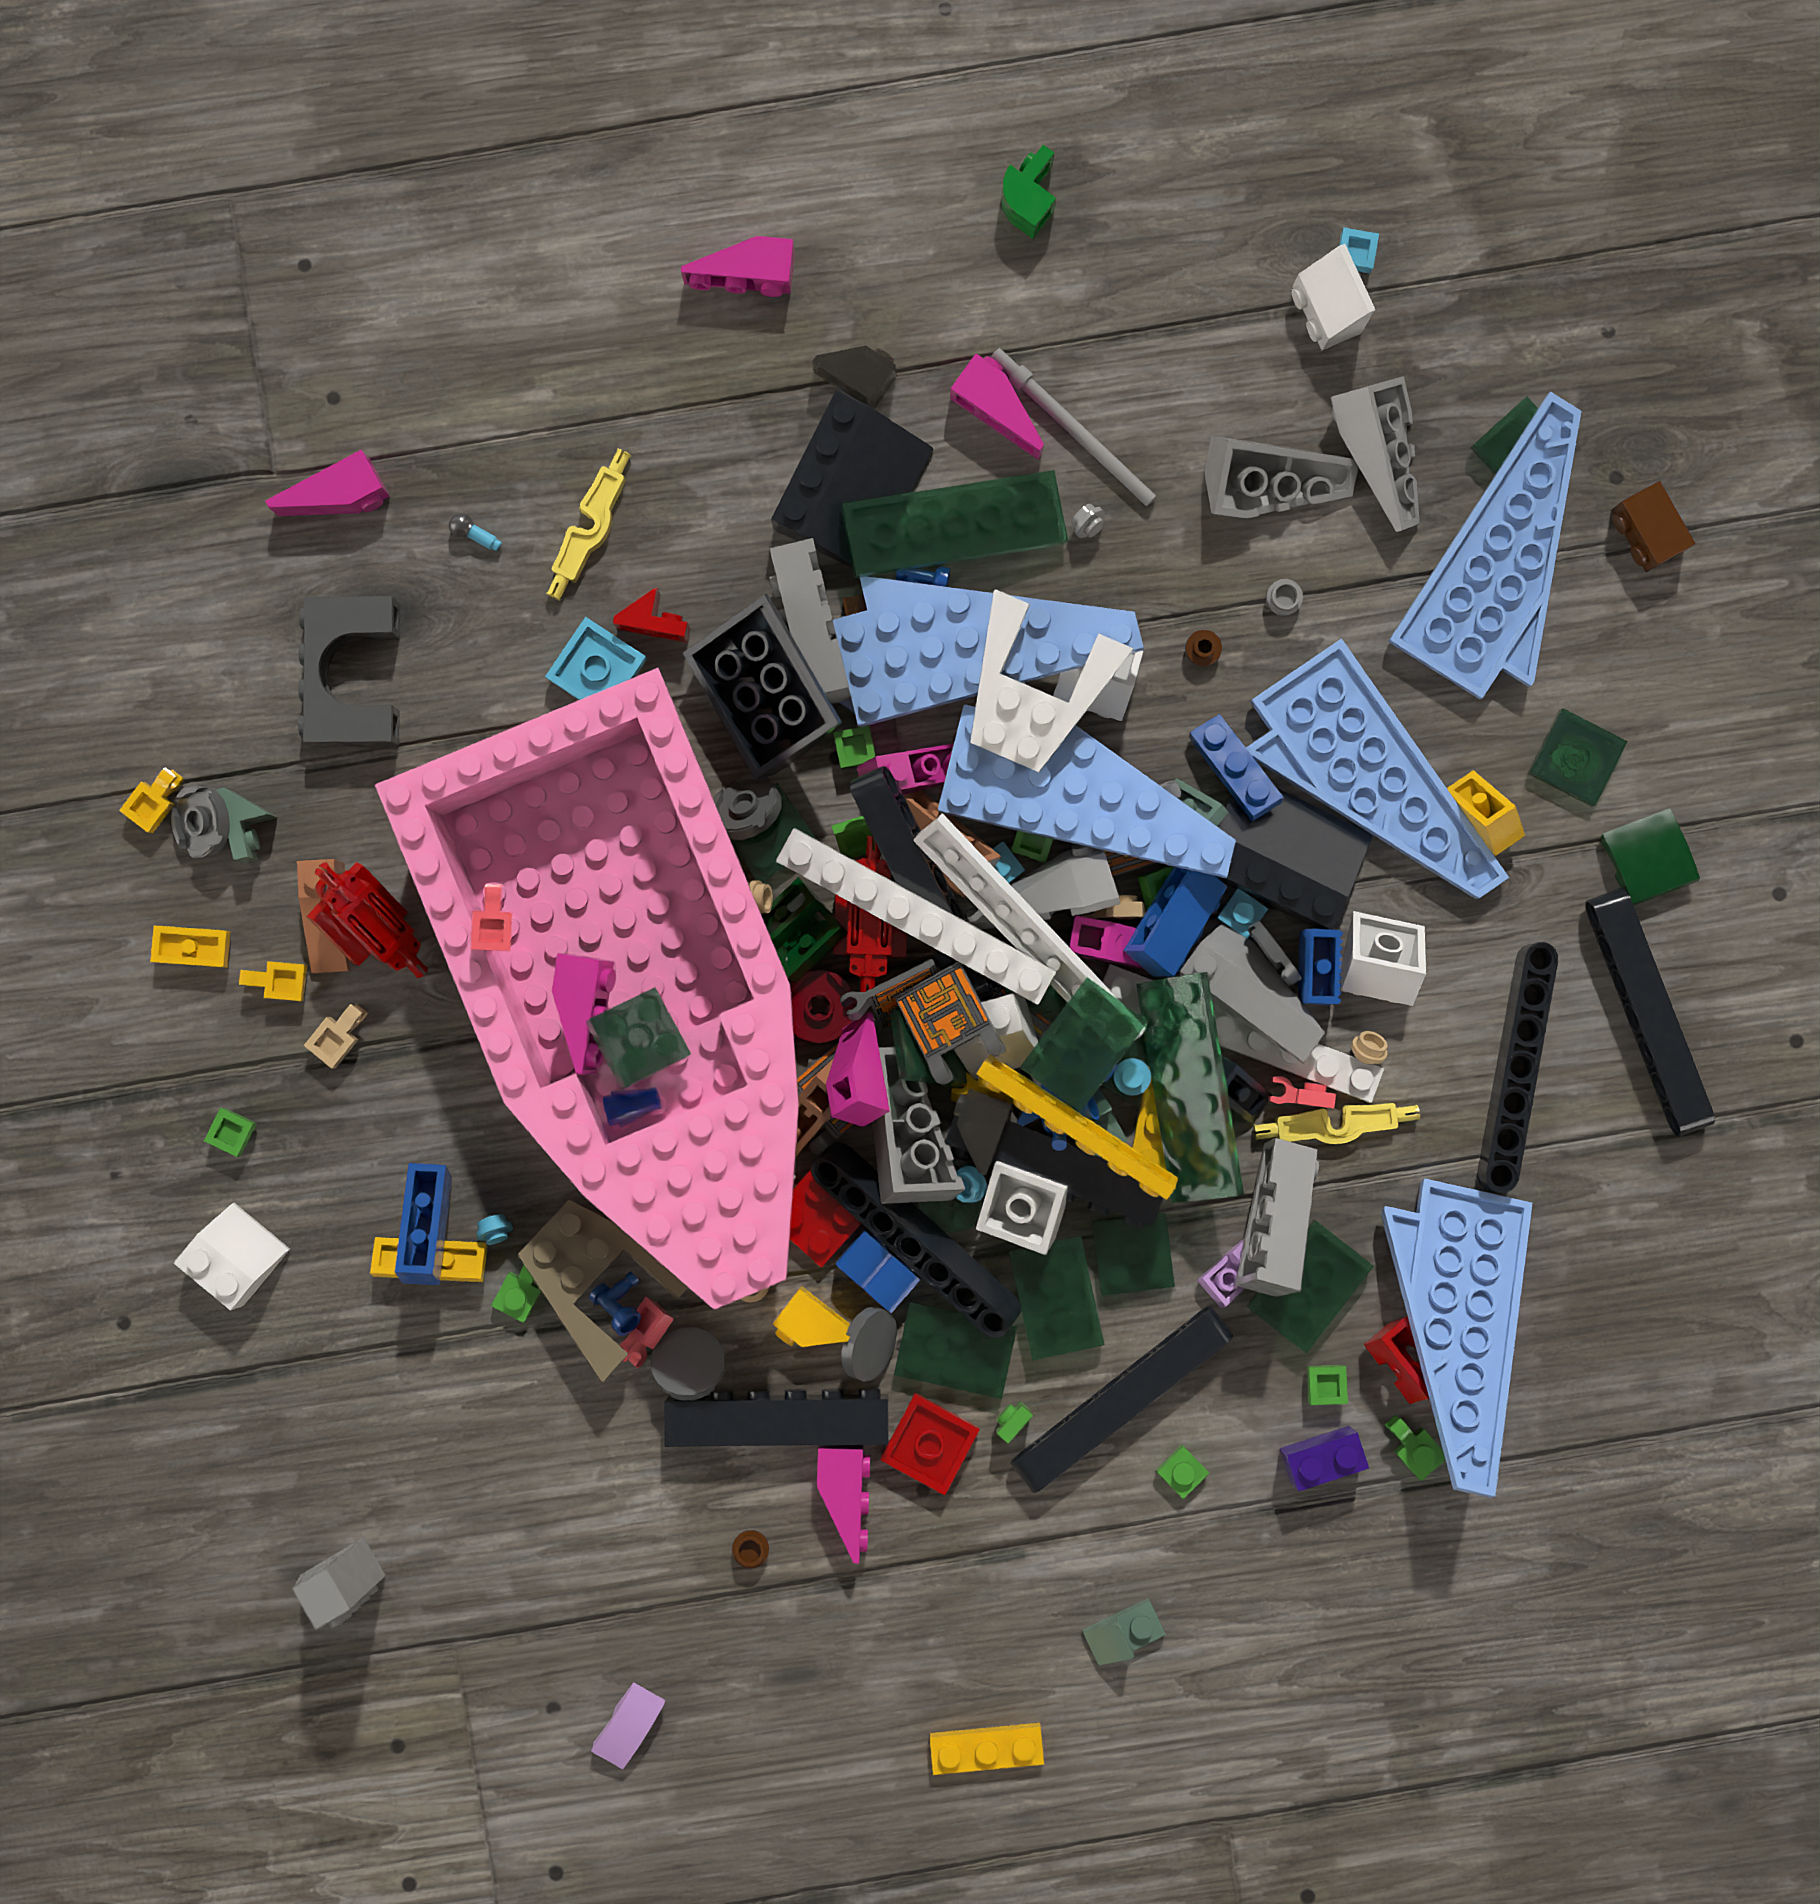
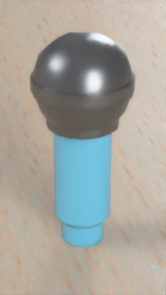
M457 513L450 518L448 528L455 537L470 538L489 550L498 551L501 547L502 542L497 540L496 536L476 526L466 513Z

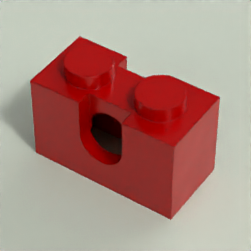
M1405 1316L1389 1322L1363 1345L1379 1365L1387 1363L1397 1376V1380L1393 1384L1409 1404L1429 1399L1420 1361L1416 1362L1406 1350L1408 1345L1416 1349L1408 1317Z

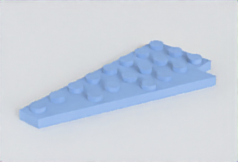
M1551 391L1539 406L1388 640L1392 645L1479 700L1484 697L1501 670L1527 687L1532 686L1535 681L1582 412Z
M868 576L860 577L867 611L833 620L858 726L864 727L978 696L993 593ZM1012 596L1030 604V607L1001 674L1021 683H1026L1084 667L1098 633L1133 648L1132 653L1143 651L1144 646L1136 614L1132 611Z
M1342 638L1250 701L1270 730V732L1246 747L1256 762L1474 899H1479L1509 878Z
M964 704L938 806L939 813L1227 878L1236 840L1076 725L1041 771L1037 772L970 743L976 707Z
M1424 1178L1420 1182L1416 1213L1385 1206L1381 1210V1217L1453 1490L1492 1498L1496 1495L1532 1202Z

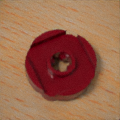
M823 970L809 971L796 983L791 982L794 1034L803 1040L815 1043L830 1042L838 1039L843 1028L853 1022L846 1013L849 1010H853L856 1004L852 1003L847 1007H842L840 999L844 994L853 992L849 984L839 975ZM814 997L819 1000L828 999L829 1003L826 1008L829 1012L827 1015L823 1016L818 1013L813 1016L810 1010L813 1008V1005L810 1001Z

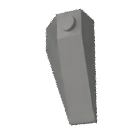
M1404 376L1332 396V416L1337 423L1339 433L1395 531H1401L1420 524L1417 481L1410 474L1409 468L1411 458L1415 457V448L1413 444H1408L1407 425L1413 424Z

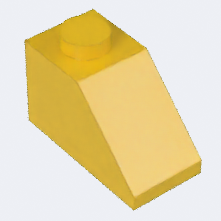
M1474 770L1447 788L1495 856L1525 836L1516 806Z
M802 1285L773 1322V1325L778 1328L775 1334L790 1346H793L795 1342L801 1347L846 1342L850 1339V1336L846 1335L850 1323Z

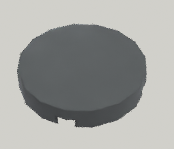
M752 774L738 777L730 782L732 786L725 791L722 788L715 795L713 800L729 839L743 840L755 837L767 830L777 819L781 810L782 797L776 786L766 777L756 780Z
M208 785L186 786L178 793L176 799H180L178 806L174 807L171 813L172 831L176 842L182 850L187 849L190 853L189 855L193 858L215 856L223 849L228 839L230 823L225 801L216 789Z
M1257 920L1250 925L1247 930L1254 942L1259 944L1265 957L1287 985L1292 987L1301 981L1302 978L1261 922Z
M869 1307L860 1312L849 1325L846 1333L847 1336H850L848 1346L843 1345L841 1350L842 1366L846 1374L863 1382L873 1380L883 1371L891 1358L897 1337L896 1321L893 1315L884 1309Z
M697 1327L680 1328L669 1332L657 1343L651 1356V1371L656 1385L662 1391L664 1390L667 1394H670L672 1398L696 1400L710 1394L715 1389V1385L722 1379L725 1373V1355L720 1342L710 1332Z

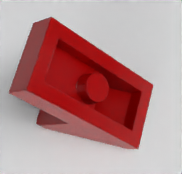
M654 588L617 613L613 619V624L619 631L688 643L691 631L688 623L684 622L683 617L680 615L663 612L661 617H657L661 596L658 588Z

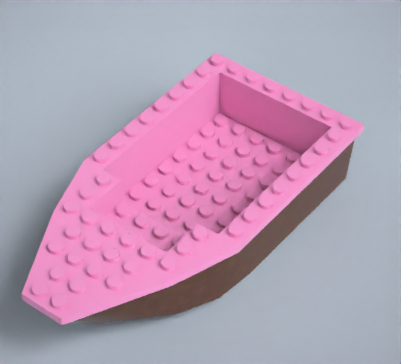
M659 668L375 784L504 1104L590 1202L713 1309L786 1280L799 1111L790 983ZM485 884H502L500 912H512L510 951L470 949L472 911H484ZM557 953L615 961L616 983L609 995L607 1008L610 1010V1020L603 1032L602 1046L604 1048V1058L602 1064L598 1067L597 1074H576L552 994Z

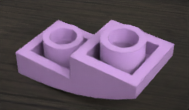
M1245 1238L1229 1250L1197 1280L1220 1308L1227 1307L1245 1289L1235 1286Z
M633 1682L616 1705L612 1718L594 1741L591 1752L624 1769L664 1706L665 1700Z

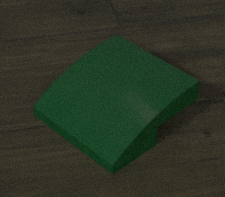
M1670 808L1602 833L1600 841L1616 868L1614 877L1620 888H1623L1628 893L1633 906L1700 880L1689 846Z
M799 877L773 901L771 911L762 914L763 921L785 974L794 983L803 977L847 934L845 928Z

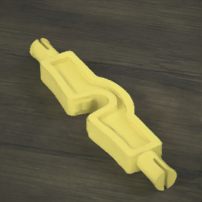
M617 449L609 468L605 466L600 468L594 483L581 501L579 510L582 514L595 521L594 527L590 530H585L576 526H570L567 529L560 552L552 566V571L556 576L546 593L548 596L560 601L568 582H577L590 553L598 549L607 539L612 526L611 511L626 482L622 473L629 458H631L629 453L625 451L623 453L621 449Z
M1394 1103L1345 1105L1342 1108V1126L1336 1130L1330 1124L1328 1111L1320 1108L1294 1115L1277 1116L1275 1123L1253 1125V1131L1268 1130V1132L1254 1133L1255 1140L1277 1137L1289 1142L1316 1139L1329 1144H1342L1358 1138L1364 1132L1398 1128V1122L1420 1120V1114L1405 1115V1113L1420 1111L1418 1105L1396 1108Z

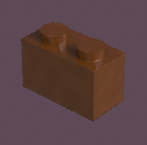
M1661 481L1621 501L1611 510L1616 529L1622 535L1625 534L1631 545L1630 551L1634 561L1639 566H1643L1645 572L1682 554L1696 544Z

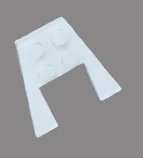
M995 589L970 743L1040 772L1120 666L1129 657L1133 648L1098 633L1069 703L1001 674L1030 604Z

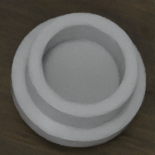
M1092 504L1082 507L1075 514L1071 525L1075 528V534L1079 538L1095 536L1104 526L1103 518L1105 511L1101 507H1094Z
M1289 579L1277 580L1269 587L1266 594V602L1270 610L1281 616L1295 613L1303 601V592L1300 586Z

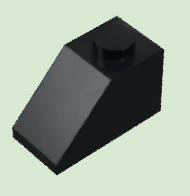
M1209 1047L1197 1059L1193 1068L1186 1076L1205 1093L1251 1125L1268 1102V1096H1272L1269 1091L1241 1067Z

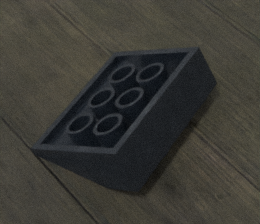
M835 390L771 518L773 530L796 541L813 538L816 551L870 577L934 447L870 406Z
M768 594L758 598L683 652L755 780L777 774L805 755L842 723Z
M1280 789L1278 791L1283 796L1282 803L1256 820L1251 821L1230 794L1224 806L1229 813L1217 827L1234 838L1236 842L1227 878L1216 877L1224 884L1234 889L1239 888L1252 898L1311 927L1333 930L1350 895L1373 835Z

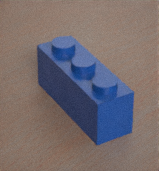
M1174 866L1123 951L1152 976L1174 977L1186 962L1185 957L1192 945L1202 936L1203 927L1210 915L1220 906L1221 897L1227 886L1214 875Z
M408 1163L395 1273L403 1284H440L452 1177L446 1165Z

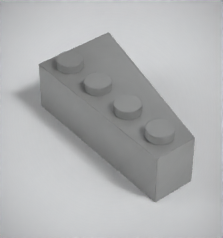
M813 538L770 548L776 575L769 578L774 598L781 597L784 609L777 610L788 630H790V634L830 703L833 704L851 699Z
M879 1048L890 1109L888 1113L872 1122L881 1204L953 1200L965 1190L961 1176L958 1177L952 1163L954 1160L949 1145L946 1146L939 1128L940 1120L936 1110L933 1111L926 1094L928 1088L913 1048Z
M1278 1138L1264 1143L1235 1286L1275 1297L1300 1291L1309 1215L1312 1205L1313 1183L1319 1170V1162L1316 1161L1318 1149Z
M363 1537L302 1573L292 1589L315 1630L326 1623L329 1624L330 1628H334L350 1618L352 1613L361 1607V1604L369 1600L370 1596L379 1590L376 1584L386 1575Z

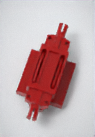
M866 836V858L856 862L891 880V871L886 861L881 859V851L876 841L875 850L873 851V836ZM837 894L835 895V917L845 928L847 934L833 947V955L850 956V973L861 977L860 992H866L867 985H869V990L875 987V978L887 974V958H906L907 933Z
M327 862L320 864L319 867L321 869L316 868L315 874L320 878L316 883L315 890L321 901L306 917L353 964L360 966L372 954L377 960L386 963L395 971L407 967L416 978L423 977L424 974L421 971L427 973L428 967L416 956L421 943L412 935L414 932L413 928L403 919L408 913L407 910L364 865L356 862L349 870L338 874Z

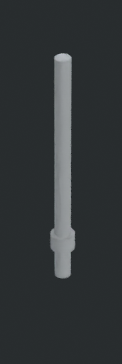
M998 348L990 358L1002 366V371L1010 377V383L1018 391L1023 389L1146 507L1155 499L1156 495L1032 379L1033 374L1024 365H1017L1001 348Z

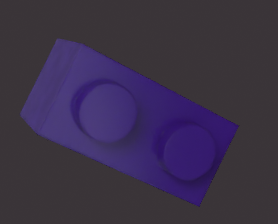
M1350 1426L1280 1448L1290 1482L1298 1492L1369 1469L1358 1432Z

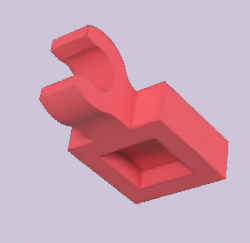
M485 884L484 911H472L470 945L472 950H511L512 912H500L502 884Z
M1273 1076L1270 1078V1082L1280 1083L1284 1088V1092L1280 1097L1268 1096V1101L1271 1103H1295L1324 1108L1335 1107L1336 1094L1327 1093V1085L1304 1082V1089H1296L1283 1076Z
M648 1297L644 1298L637 1309L641 1314L640 1323L619 1345L628 1353V1356L623 1361L629 1360L637 1368L642 1366L647 1358L646 1346L654 1349L674 1320L656 1301Z

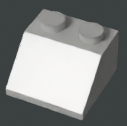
M1346 244L1338 246L1299 273L1293 284L1292 297L1294 303L1299 310H1304L1308 319L1306 326L1309 336L1314 342L1318 341L1321 350L1361 334L1375 311Z
M1143 651L1132 653L1127 657L1109 683L1093 701L1088 711L1097 713L1104 718L1122 721L1134 688ZM1084 667L1060 673L1053 696L1069 703Z
M1353 911L1342 960L1343 964L1341 965V991L1413 1006L1426 975L1425 926Z
M1012 992L981 1001L995 1030L1006 1047V1051L995 1058L1012 1069L1044 1060L1027 1002L1023 996ZM980 1035L954 1049L974 1080L979 1079L976 1073L989 1056Z
M996 1161L976 1229L1046 1255L1056 1239L1065 1210L1067 1186Z
M232 1203L195 1236L174 1264L231 1311L246 1304L289 1252L290 1248L236 1203Z

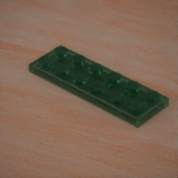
M1054 470L842 503L841 506L855 578L1062 545L1068 542Z
M1208 972L1137 983V994L1142 1024L1145 1027L1144 1036L1166 1170L1178 1177L1176 1187L1171 1193L1172 1203L1243 1195L1244 1190Z

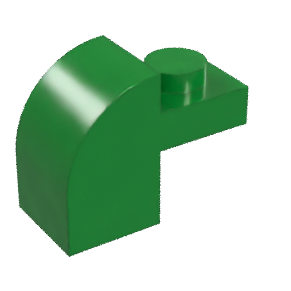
M1044 144L1036 154L1030 152L1026 156L1019 170L1009 165L1003 179L1001 198L1003 211L1016 228L1032 239L1036 237L1054 213L1056 197L1039 186L1053 166L1055 153Z

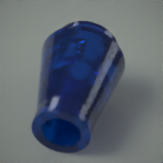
M657 1087L611 1091V1095L603 1097L604 1110L610 1126L619 1125L622 1128L655 1110L662 1109Z

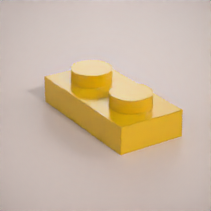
M154 925L150 962L228 968L231 932Z

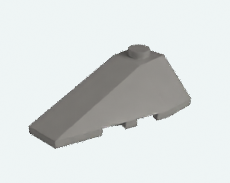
M1211 436L1205 466V479L1211 513L1252 518L1259 516V514L1273 511L1281 512L1306 504L1314 505L1352 497L1359 466L1355 459Z
M1075 844L1071 847L1072 850L1062 852L1011 884V886L1043 920L1050 919L1051 914L1058 910L1071 909L1072 915H1079L1119 905L1120 899L1103 850ZM977 907L966 913L968 923L980 930L995 927Z
M1224 923L1198 945L1180 970L1182 983L1303 1064L1325 1035L1322 1028L1256 944Z

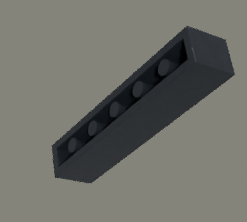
M961 1101L945 1139V1143L952 1146V1154L970 1161L972 1155H976L986 1159L984 1167L991 1170L994 1169V1165L998 1161L1067 1186L1066 1200L1073 1202L1075 1196L1088 1200L1087 1208L1108 1216L1110 1210L1123 1214V1223L1143 1230L1145 1224L1153 1226L1163 1201L1162 1196L1153 1197L1142 1190L1139 1186L1140 1182L1130 1175L1121 1176L1114 1172L1107 1165L1108 1161L1104 1158L1087 1154L1083 1150L1067 1144L1064 1150H1055L1052 1148L1051 1137Z
M829 1388L822 1389V1395H807L806 1389L785 1390V1395H770V1390L753 1389L748 1390V1396H733V1390H713L711 1396H704L696 1400H678L669 1396L664 1401V1447L888 1445V1394H881V1389L862 1388L858 1390L859 1395H844V1389Z

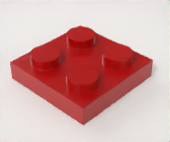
M810 1170L793 1189L789 1239L822 1268L861 1223L817 1184Z
M914 1392L888 1445H886L880 1457V1461L946 1495L980 1427Z

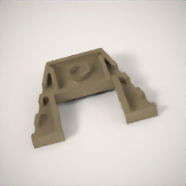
M568 1200L518 1253V1257L543 1296L546 1297L562 1325L567 1329L599 1381L603 1383L628 1356V1353L574 1305L577 1300L622 1251L677 1300L689 1287L617 1224Z

